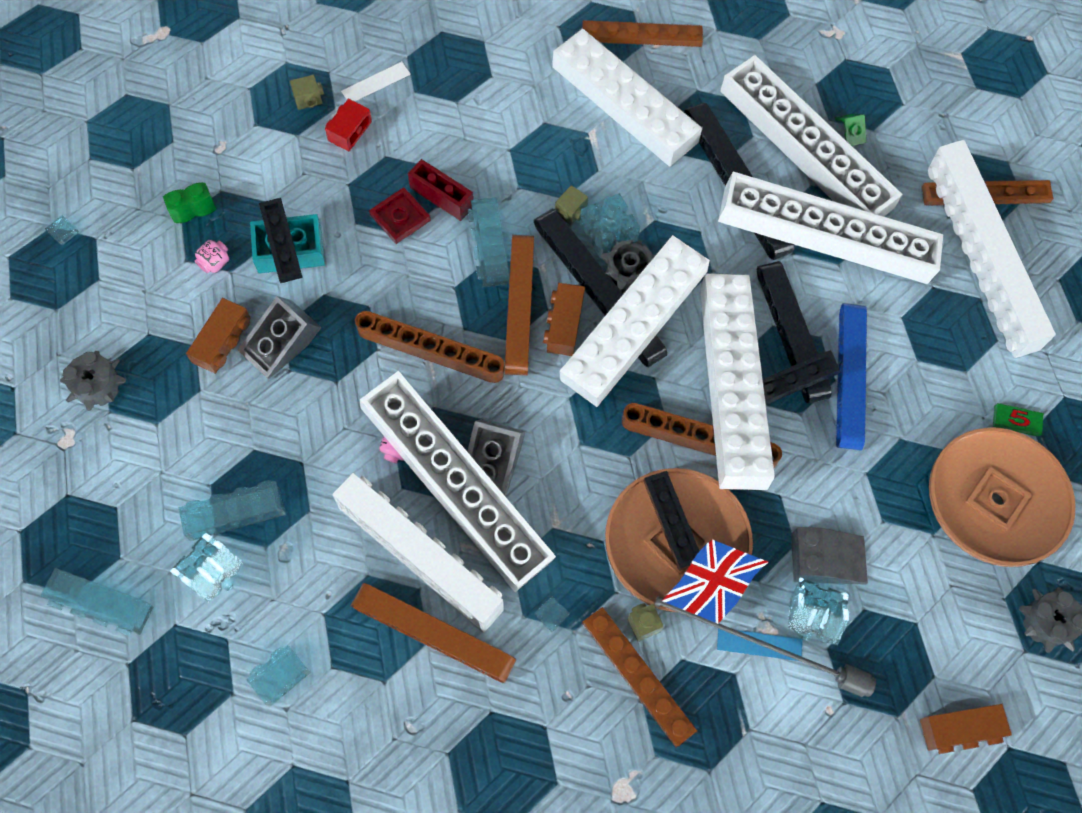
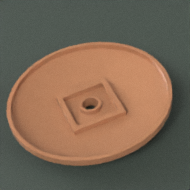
M981 428L966 432L952 440L940 452L932 467L929 480V496L938 523L958 547L983 562L1004 567H1021L1037 563L1056 552L1066 541L1072 530L1076 504L1073 487L1066 471L1049 450L1022 433L1003 428ZM993 494H997L1002 498V505L996 504L993 501Z
M668 468L650 472L628 485L620 493L610 510L605 530V545L610 565L622 585L632 595L648 605L654 604L657 596L663 599L680 581L687 568L681 571L678 570L643 482L645 477L664 471L668 472L699 551L710 540H715L752 555V530L745 510L729 489H719V481L706 474L681 468ZM661 605L659 607L655 606V608H658L660 610L676 612Z

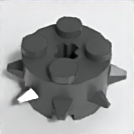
M617 240L611 253H602L600 257L607 263L605 274H608L620 291L625 293L657 254L652 255L646 245L643 244L642 246V241L640 240L636 243H633V240L621 242Z
M99 351L85 352L83 355L73 359L63 370V377L60 378V382L66 384L71 392L66 401L71 402L78 399V401L85 405L87 411H91L94 405L99 404L103 406L109 402H114V398L119 392L118 386L126 382V378L119 376L115 370L120 360L115 359L109 362L100 355Z
M1057 587L1054 592L1045 595L1036 588L1033 589L1035 600L1027 606H1020L1019 611L1025 615V620H1023L1026 629L1025 635L1030 636L1037 643H1043L1045 652L1048 653L1055 646L1062 644L1071 651H1074L1073 640L1082 634V604L1078 603L1070 593L1062 591L1060 587Z

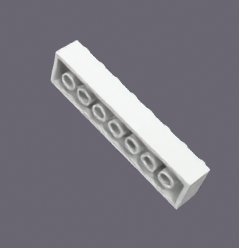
M583 28L553 51V68L669 167L699 143L702 131L701 126Z
M672 235L560 370V380L598 407L708 271L710 260Z
M352 473L332 494L339 509L485 633L504 611L503 599L501 598L503 596L502 593L492 585L490 588L482 582L484 580L483 577L475 570H467L463 566L464 561L454 553L452 555L448 554L444 550L446 548L440 540L437 538L432 540L426 535L427 530L418 522L413 524L408 520L409 515L401 507L397 506L395 509L389 504L390 499L383 492L379 491L376 493L371 488L372 484L364 476L359 478Z

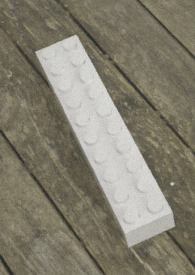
M756 55L724 76L720 92L834 202L883 217L895 209L903 194Z
M965 140L941 146L928 168V175L931 180L936 182L937 195L944 200L946 215L953 222L955 234L959 235L962 242V250L969 257L971 270L973 273H976L979 279L980 290L985 293L988 299V307L991 312H994L997 319V327L1004 334L1006 347L1009 352H1012L1014 358L1040 351L1056 333Z
M732 172L725 186L718 222L926 284L940 271L943 234L737 172Z
M705 274L700 287L719 489L768 490L775 475L750 276Z
M399 371L360 399V408L514 592L518 591L556 557Z

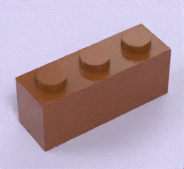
M558 282L557 291H552L551 304H554V309L548 312L547 323L551 325L550 330H545L543 343L547 344L548 353L567 356L574 354L584 298V286Z
M222 298L186 352L191 363L216 374L218 369L225 365L227 355L231 349L237 346L239 336L243 330L245 331L250 325L251 317L247 309Z
M1003 704L928 716L920 719L928 751L937 749L939 754L954 752V746L959 745L963 746V750L978 748V742L987 741L988 746L1004 743L1003 738L1012 735Z

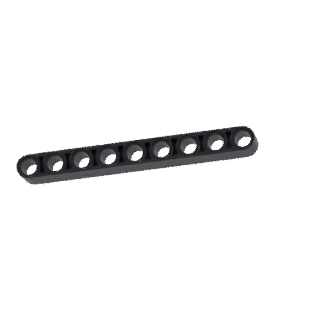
M701 103L685 109L684 113L702 127L699 144L724 185L726 186L732 172L753 177L707 103ZM754 232L771 260H776L794 252V244Z
M550 209L535 218L533 222L539 234L577 282L585 287V292L604 316H606L622 297L623 293L608 274H605L606 272L555 209ZM656 335L638 356V359L644 366L649 368L667 356V349Z

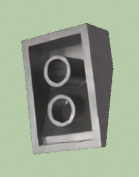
M276 296L238 351L266 378L270 379L304 350L322 327L292 300Z
M482 419L477 420L474 423L467 452L506 497L526 431Z
M797 527L791 534L794 582L868 584L864 536L815 527Z

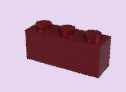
M423 159L409 171L410 188L458 220L462 221L474 207L473 192Z

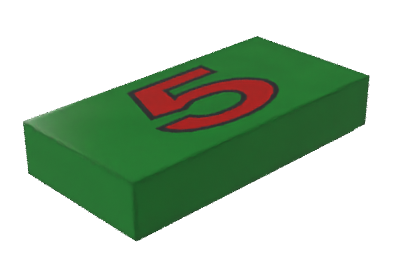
M997 403L994 406L993 427L1039 437L1042 435L1044 413Z

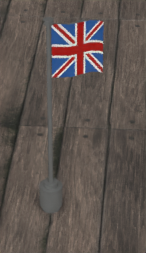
M710 540L696 554L680 581L663 599L657 596L654 606H664L833 674L840 689L860 697H870L874 692L876 678L872 677L869 672L849 664L839 667L836 671L719 624L738 603L753 577L768 561L715 540Z

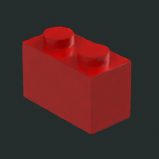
M348 98L344 104L340 105L336 115L325 126L328 141L349 152L372 122L370 109Z

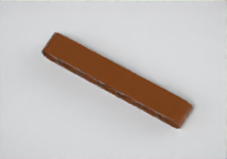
M512 235L505 375L528 376L534 253L533 235Z
M362 311L355 318L358 334L366 340L491 383H497L504 377V361L498 355L370 311ZM366 323L371 324L368 327H362ZM387 330L392 331L390 334H383ZM406 338H413L410 342L404 341ZM427 345H434V346H435V347L432 348V349H426V348H425ZM449 352L456 353V355L452 357H449L446 354ZM471 359H475L478 361L475 364L468 363V361ZM498 367L499 370L493 372L490 371L489 368Z
M631 403L625 407L622 415V425L625 429L716 456L713 425L637 403ZM634 414L638 419L631 420L628 418V415ZM650 421H658L661 426L655 427ZM679 427L683 430V433H676L673 428ZM695 434H702L706 439L700 440ZM770 442L772 456L774 457L773 467L775 468L782 457V450L777 444Z
M366 583L362 584L351 604V607L501 683L506 682L516 662V659L511 655Z

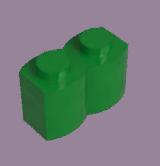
M204 182L192 184L184 190H173L163 196L166 208L173 222L177 224L188 222L195 216L209 215L216 210L213 198Z

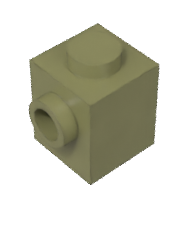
M314 75L290 80L298 110L322 104L320 95H324L321 82L316 83Z
M571 185L555 202V210L565 222L572 226L576 220L579 221L584 216L588 205V196Z
M645 603L633 607L632 613H630L627 619L637 642L660 633L664 627L654 604L646 606Z

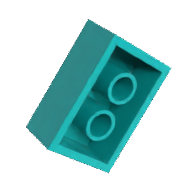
M318 214L287 217L300 268L325 266L322 227ZM264 221L250 222L252 258L258 274L277 272Z

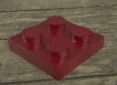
M404 187L369 210L371 217L395 244L431 221L430 215Z

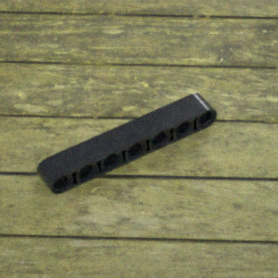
M777 261L757 266L758 281L791 367L818 356L783 264ZM828 379L800 390L807 404L826 400L832 396Z

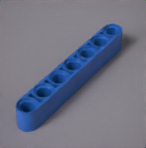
M842 303L839 312L838 367L841 373L838 374L836 446L837 448L859 451L863 449L865 443L867 307L864 305Z

